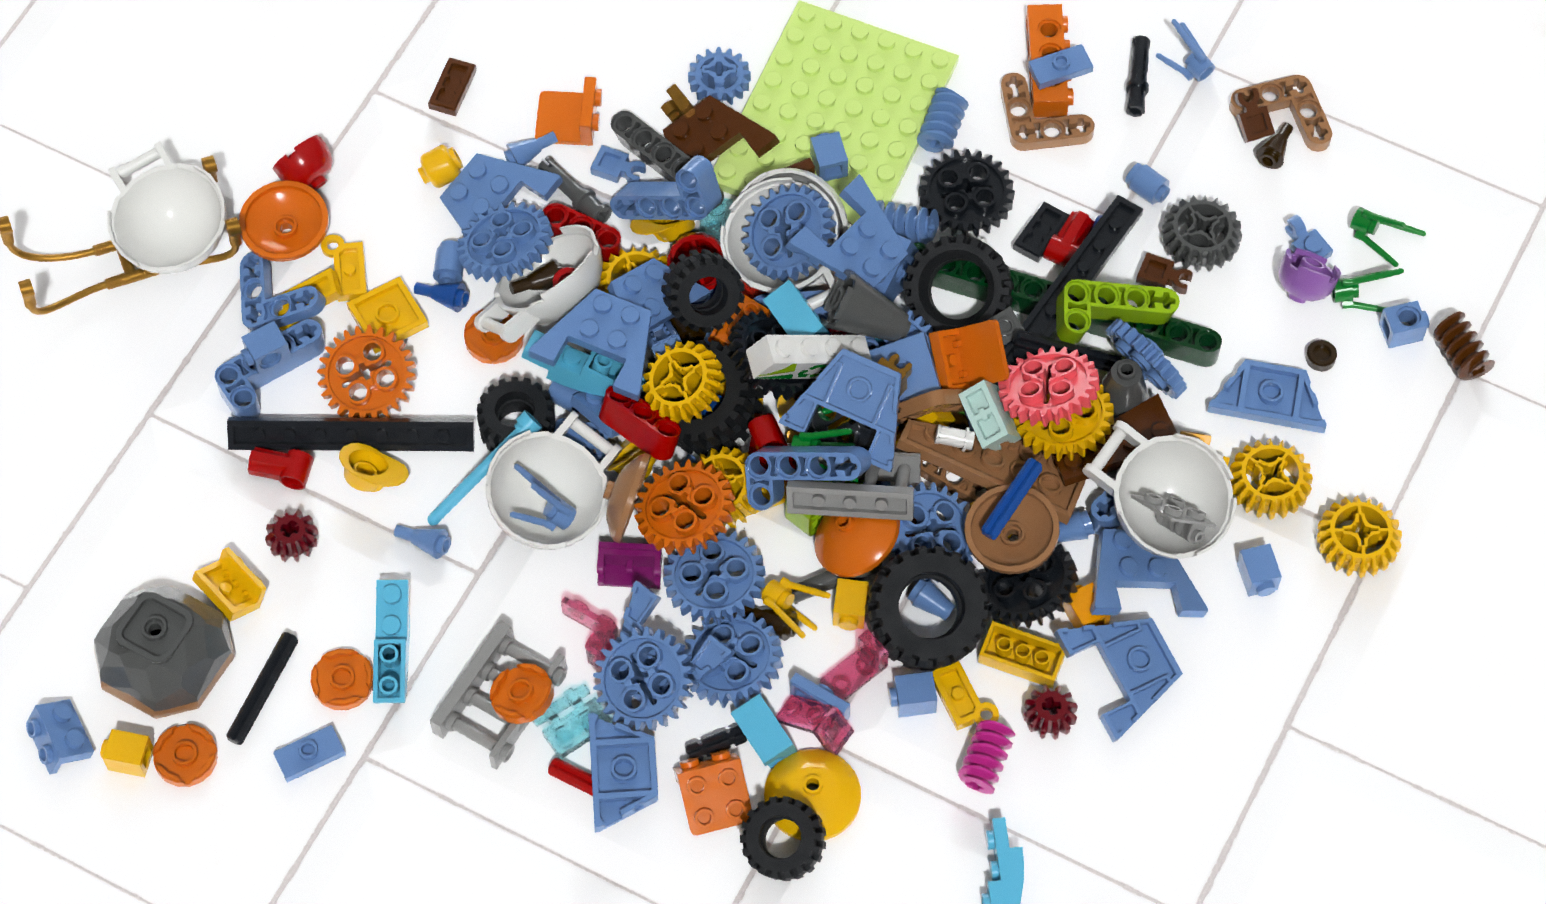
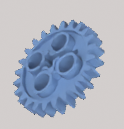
M792 183L789 189L782 184L780 185L779 193L769 189V199L763 196L759 197L762 204L760 207L751 206L755 212L754 216L745 217L751 224L748 227L742 228V231L748 234L749 237L741 241L749 247L744 251V254L751 258L749 263L756 267L758 272L772 280L778 278L786 282L789 276L794 281H797L799 272L808 277V267L812 266L818 270L819 266L808 261L809 257L798 251L792 255V252L787 250L785 245L806 226L827 247H830L831 244L828 243V239L835 238L836 234L829 229L836 226L837 222L830 218L834 211L827 207L829 202L821 197V194L814 189L811 191L806 185L800 188L795 183ZM805 210L804 215L798 219L800 213ZM777 218L775 224L771 226L772 221ZM780 246L778 252L774 254L775 249Z
M513 201L509 204L508 208H504L502 203L499 204L496 211L488 208V215L486 216L477 214L479 221H469L468 224L471 229L462 230L464 238L458 239L460 245L457 248L459 260L469 275L473 274L476 280L483 277L485 282L494 277L496 283H499L502 276H506L507 280L511 281L512 275L515 273L522 277V270L525 268L531 271L534 270L533 262L542 263L540 254H549L547 246L553 245L551 237L554 233L549 219L544 215L542 209L537 210L534 204L527 208L525 202L516 207Z
M1116 319L1105 330L1118 352L1124 358L1137 362L1142 369L1144 380H1148L1166 396L1169 395L1172 399H1177L1188 388L1187 384L1183 381L1184 378L1171 362L1163 356L1164 353L1159 346L1148 337L1145 338L1143 334L1138 333L1127 322L1124 323L1121 319Z
M920 482L914 488V518L917 524L908 520H900L898 538L890 553L894 552L897 556L906 550L915 549L914 544L926 546V548L939 546L944 547L945 551L950 553L953 550L962 555L961 559L966 563L969 560L972 562L973 558L970 556L972 553L967 546L965 538V520L968 512H965L964 508L968 502L958 503L956 501L958 497L957 492L951 496L947 495V486L937 491L935 482H932L927 489L924 483ZM936 511H939L944 515L945 521L941 520L937 516ZM945 528H953L954 530H944V529H945ZM905 534H914L915 536L906 537ZM943 540L950 544L952 551L944 546Z
M736 531L729 537L725 533L719 532L716 535L718 538L717 543L709 539L707 540L708 549L705 550L701 545H697L695 554H692L690 549L686 548L683 556H680L675 548L677 555L670 554L667 556L670 565H664V573L667 576L663 577L664 586L667 587V598H672L673 608L681 606L682 616L691 612L692 622H695L702 616L705 625H708L711 618H715L717 624L720 625L722 617L726 616L732 623L734 622V613L737 612L744 617V606L754 609L755 603L753 598L761 599L762 597L760 588H764L766 585L765 578H763L766 576L765 566H762L763 557L762 555H757L756 545L749 546L747 537L738 541ZM712 554L719 555V557H717L716 559L706 558L707 556ZM736 571L743 572L741 576L737 577L730 575ZM691 576L699 577L696 581L686 580ZM716 593L723 595L718 599L710 598V596Z
M752 612L746 619L737 613L732 623L725 616L720 625L717 624L715 618H713L714 623H708V625H705L703 620L701 621L704 628L702 631L692 629L695 639H685L688 649H684L681 654H689L692 656V659L709 635L716 637L720 641L730 639L724 644L735 651V654L690 688L692 693L696 692L699 700L707 697L711 706L719 700L722 708L727 706L728 701H732L735 708H738L740 699L744 698L747 702L753 694L758 695L760 693L762 696L760 689L764 687L771 690L772 686L769 679H779L776 669L783 668L781 657L784 656V653L780 646L779 636L776 635L772 625L767 627L764 618L757 621ZM758 648L755 652L748 653L749 650ZM744 675L742 678L734 680L736 676Z
M645 626L642 635L639 628L633 627L632 637L622 631L620 632L621 642L610 639L613 647L611 651L602 648L601 652L606 656L605 661L596 660L595 662L598 666L602 667V671L593 673V677L601 679V683L595 685L593 690L603 693L596 701L601 704L608 703L603 710L604 714L610 715L615 712L612 721L620 723L624 720L623 725L629 726L630 729L635 723L637 731L643 732L645 725H647L649 730L656 731L657 721L661 726L667 727V716L679 719L676 709L678 707L682 709L688 708L682 701L683 698H692L694 696L691 692L687 691V686L696 684V681L688 679V674L696 671V668L686 666V663L692 659V656L689 654L681 655L686 646L682 643L674 645L676 637L669 634L665 638L664 630L657 629L654 634L653 628ZM655 649L657 660L654 664L648 665L647 655L651 650ZM634 653L636 654L638 665L633 661L632 655ZM624 664H627L629 666V674L625 679L621 680L619 669ZM642 672L649 675L645 678L646 685L640 684V681L644 679ZM665 678H668L670 688L668 692L661 694L659 689L660 683ZM639 692L642 696V702L639 707L634 709L631 703L632 697ZM651 693L656 698L657 703L655 705L652 704Z

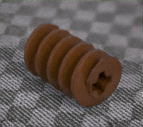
M1459 311L1444 319L1434 330L1433 336L1436 341L1440 342L1439 346L1441 349L1446 351L1445 355L1448 360L1452 361L1451 365L1454 370L1458 371L1457 375L1460 380H1473L1491 371L1495 361L1489 360L1485 362L1490 355L1489 351L1483 350L1478 352L1484 346L1482 340L1473 342L1478 334L1476 331L1467 332L1472 324L1470 321L1461 322L1466 315L1464 312Z

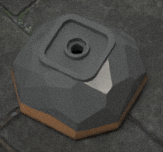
M173 586L148 587L123 598L100 628L94 639L93 647L102 690L154 719L199 709L235 657L226 616ZM153 630H161L158 635H151Z

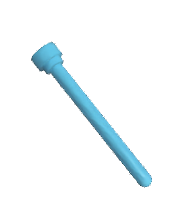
M524 410L516 418L515 429L428 516L427 521L430 525H437L487 475L490 462L496 452L509 439L530 430V433L538 432L542 428L541 424L529 412Z

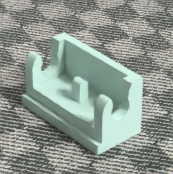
M986 380L980 381L958 394L982 449L989 448L997 451L1002 449L1001 443L1006 441L1015 443L1022 438L1017 432V427L1010 417L1009 411H1004L998 393L1000 391L998 385Z

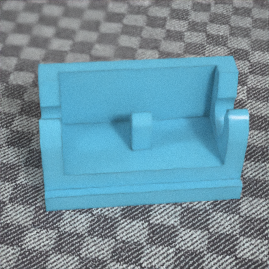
M790 280L763 299V302L787 335L831 334L822 325L821 319Z
M760 693L730 713L765 766L768 765L770 769L779 761L797 752L794 744Z

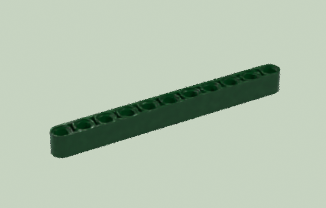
M914 243L919 252L926 249V244ZM954 261L945 265L938 271L932 283L933 287L985 302L987 299L988 282L986 276L979 266L969 261ZM943 269H949V270H951V271H950V272H944V271H942V270H943ZM1010 269V278L1014 283V290L1011 293L1013 298L1011 308L1013 311L1029 315L1053 282ZM970 278H978V279H980V280H977V281H976V280H972V279H970ZM1027 295H1036L1038 297L1032 298ZM1098 297L1100 302L1108 304L1104 298ZM1173 317L1161 325L1127 322L1138 333L1143 334L1145 338L1148 337L1156 343L1163 351L1164 356L1201 367L1213 366L1219 358L1222 338L1213 329ZM1091 319V325L1087 333L1111 339L1107 336L1105 330L1114 321ZM1069 322L1071 328L1079 330L1077 325ZM1143 329H1150L1153 332H1146ZM1172 338H1180L1182 341H1176ZM1207 346L1210 347L1211 350H1206L1202 347Z

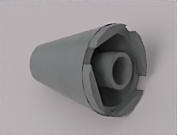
M850 270L844 271L843 273L847 277L845 280L838 278L827 298L824 310L829 313L827 320L822 318V325L832 330L893 342L898 341L900 338L904 339L911 327V322L908 321L909 315L855 272Z
M1121 359L1115 362L1099 383V385H1103L1104 393L1110 394V403H1113L1114 419L1150 398L1140 365L1130 359Z

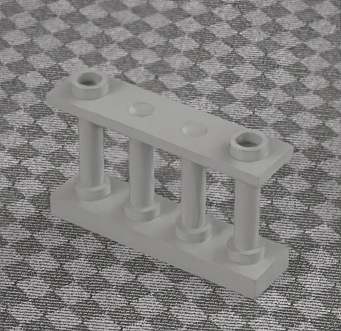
M895 452L892 472L871 464L865 473L857 477L858 480H864L863 484L845 483V481L815 482L814 480H788L786 486L787 513L913 521L914 487L907 486L908 483H920L921 453ZM822 457L818 458L820 464L828 466L825 459ZM850 459L842 463L841 466L845 463H851ZM877 481L895 482V486L876 485Z
M501 620L429 720L432 733L444 739L449 731L453 732L455 730L490 750V764L495 770L498 769L502 762L506 763L511 758L515 750L514 744L530 723L514 724L504 721L495 712L491 700L479 694L478 689L484 681H494L502 672L496 669V663L501 656L509 655L521 663L536 664L546 671L553 683V687H559L567 675L565 656L559 653L552 664L538 658L514 644L511 626ZM474 705L507 724L508 728L501 738L497 740L461 719V713L465 707Z

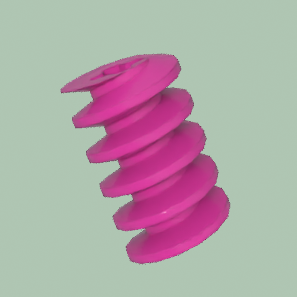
M991 720L980 721L977 724L976 733L973 734L971 739L972 744L967 748L968 755L963 758V766L958 771L960 780L967 787L983 794H994L995 788L989 783L999 782V776L994 772H1002L1004 769L1003 764L999 761H1006L1008 759V754L1004 750L1012 749L1013 743L1007 738L1015 737L1014 731L1002 723Z

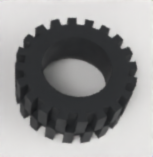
M965 235L939 237V241H931L925 245L926 249L922 252L918 251L913 257L915 261L912 266L908 265L906 273H908L907 281L903 282V289L906 290V297H904L905 305L909 306V309L914 313V320L922 316L925 320L924 326L930 324L933 332L984 322L1012 306L1013 298L1011 293L1014 290V283L1010 278L1011 271L1008 265L1005 264L1003 257L997 251L977 238H970ZM954 261L975 263L984 272L988 282V295L984 305L976 314L964 319L947 318L936 308L932 299L931 289L934 277L942 267Z
M696 340V345L699 343L703 344L721 362L723 367L721 371L726 378V392L719 407L710 415L702 419L691 420V424L681 420L678 424L681 428V434L677 446L689 454H693L694 451L698 456L700 454L707 456L708 450L711 451V448L716 449L720 453L723 446L728 447L732 451L734 448H737L735 440L740 437L745 442L750 437L746 430L749 422L755 418L754 414H762L764 406L757 399L764 398L763 390L759 386L754 389V381L752 379H743L746 373L735 369L739 362L730 359L734 352L730 351L727 345L723 347L719 342L711 340L709 346L704 340ZM688 363L682 365V367L696 366L698 363ZM672 398V399H670V400H668V401L677 402V401H680V398H678V399H676V400H675L674 398Z

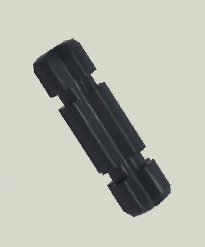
M737 725L729 728L730 731L727 733L724 730L703 738L701 743L695 741L685 746V753L688 759L698 758L702 760V756L710 757L712 753L728 750L732 744L735 746L741 745L747 741V738Z

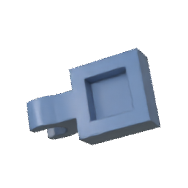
M1297 214L1287 220L1289 225L1284 229L1294 240L1290 247L1293 253L1296 248L1316 253L1326 259L1332 256L1334 250L1316 228L1308 233L1305 223Z

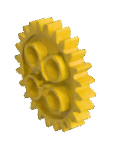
M1101 384L1100 390L1096 391L1098 398L1090 400L1091 408L1082 407L1083 415L1081 416L1075 413L1071 414L1072 421L1070 422L1065 418H1061L1059 425H1056L1052 420L1049 421L1046 427L1043 426L1042 421H1038L1034 426H1031L1029 419L1021 424L1018 416L1013 418L1017 432L1023 438L1024 447L1032 445L1033 454L1043 450L1044 459H1048L1052 453L1056 454L1057 461L1061 460L1063 454H1067L1069 460L1073 461L1074 453L1077 452L1084 458L1086 457L1085 449L1087 448L1096 452V442L1105 444V435H1111V425L1114 424L1113 403H1110V394L1104 393L1103 385ZM1048 393V395H1046L1048 401L1047 403H1049L1050 394Z

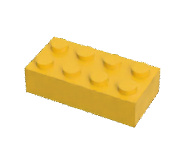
M992 621L979 653L978 663L1043 686L1047 684L1049 688L1053 689L1064 662L1065 654L1058 643Z

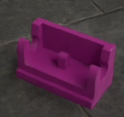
M599 541L597 560L598 586L632 588L635 581H639L649 589H660L663 561L662 549L657 551L653 544L624 542L619 544L616 542Z

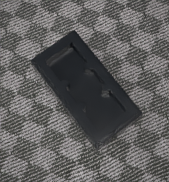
M1044 201L1014 242L1013 250L1039 263L1044 256L1050 239L1054 234L1058 235L1069 214Z

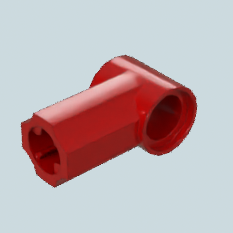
M1080 210L1078 212L1072 211L1058 235L1054 234L1050 239L1043 258L1064 268L1093 229L1095 221L1085 212Z
M761 415L749 422L748 429L751 434L749 455L764 446H784L781 434L772 415ZM760 457L761 466L768 469L767 461Z
M255 447L250 453L247 470L249 475L279 480L282 485L288 488L303 490L306 487L314 458L309 453L293 449L289 450L288 453Z

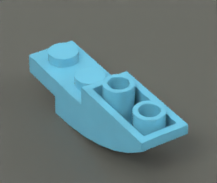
M538 330L534 331L523 350L522 358L549 370L546 378L581 392L605 396L606 389L614 384L624 365L623 363L593 351L588 355L566 345L554 367L529 357L528 351L530 347L544 335V333ZM644 376L642 378L641 390L642 385L646 383Z
M376 580L373 704L405 703L410 645L409 580Z
M1005 817L992 818L991 830H986V844L988 850L994 851L995 861H990L992 881H988L986 893L981 894L982 904H1021L1024 884L1023 847L1010 848Z

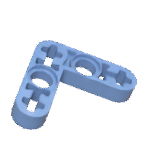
M253 252L246 254L242 258L239 267L242 322L251 331L272 321H275L278 328L314 317L324 309L326 303L325 296L313 286H305L272 297L270 262ZM261 286L262 290L259 296L251 299L252 291ZM289 304L288 311L284 315L278 316L279 309L283 305Z

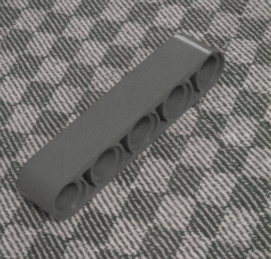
M620 111L611 119V129L625 148L666 180L676 182V173L691 159L688 155L630 111ZM720 186L719 188L721 191L722 199L721 202L715 208L720 206L724 199V193Z

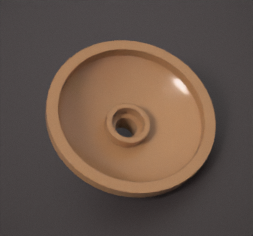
M644 453L637 456L624 466L615 482L609 480L603 495L604 499L609 500L606 509V521L610 536L616 543H621L634 510V504H636L638 499L637 494L641 490L649 466L650 454Z
M1008 484L986 491L972 504L965 520V538L970 552L983 566L1003 574H1019L1039 567L1051 556L1058 543L1060 525L1057 512L1048 498L1039 491L1030 488L997 539L991 540L982 534L981 528L1011 485ZM1011 534H1016L1018 536V539L1015 541H1010L1008 539V536Z

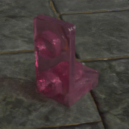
M564 597L561 601L562 614L593 631L585 644L587 662L599 668L600 666L595 662L596 660H605L606 656L601 652L602 648L610 651L613 648L610 639L616 640L618 637L617 625L609 616L604 614L599 616L590 611L589 607L582 601L577 599L572 601Z
M867 629L858 636L857 650L820 679V684L828 686L834 692V695L845 701L888 667L889 651Z
M791 695L776 715V719L780 724L814 734L824 749L835 755L839 754L854 732L838 708L797 695Z

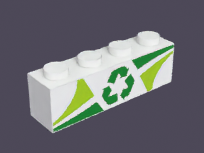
M765 335L746 350L753 379H816L843 348L872 360L866 338L862 335Z

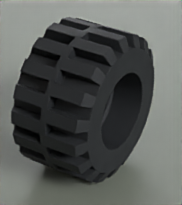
M695 249L689 251L690 256L688 257L681 254L678 256L680 261L677 264L672 261L668 266L671 269L670 274L665 273L663 276L667 283L662 285L661 292L665 295L663 297L664 303L685 327L688 326L693 331L698 332L700 328L704 333L711 332V327H714L717 331L722 329V323L726 321L730 324L733 321L731 318L733 313L738 315L741 311L738 303H744L745 298L741 291L745 290L744 283L740 281L742 277L726 259L716 252L712 254L709 250L702 249L701 253H699ZM715 277L717 287L712 298L702 304H690L689 294L693 285L702 278Z
M511 377V381L506 382L504 378L498 380V386L490 385L488 387V394L483 393L481 395V403L477 404V420L483 444L486 443V447L490 452L515 429V427L501 423V420L506 415L513 412H523L526 410L541 424L542 428L538 432L549 431L554 433L556 420L553 401L550 400L548 391L542 390V385L538 382L532 385L531 379L525 377L523 381H518V377Z
M775 796L770 797L769 801L764 802L762 800L759 802L755 810L751 809L748 812L749 818L747 822L743 821L741 826L744 829L743 835H740V843H743V849L741 850L743 855L749 860V865L756 869L758 873L774 880H798L803 878L805 873H811L815 869L814 865L817 862H821L823 858L821 853L823 849L826 850L827 843L824 841L826 831L822 827V820L819 815L808 805L791 797L783 796V798H778ZM783 819L791 820L800 829V845L796 852L787 858L774 857L766 846L767 832L777 821Z

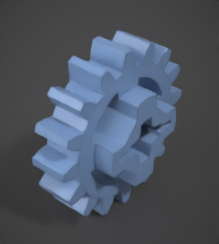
M717 47L716 53L706 49L705 57L697 54L696 63H690L688 83H690L691 93L696 92L697 100L710 95L722 103L727 101L730 105H733L734 97L743 99V91H749V82L751 81L748 61L742 62L741 53L733 56L731 48L726 53L722 52L721 47Z

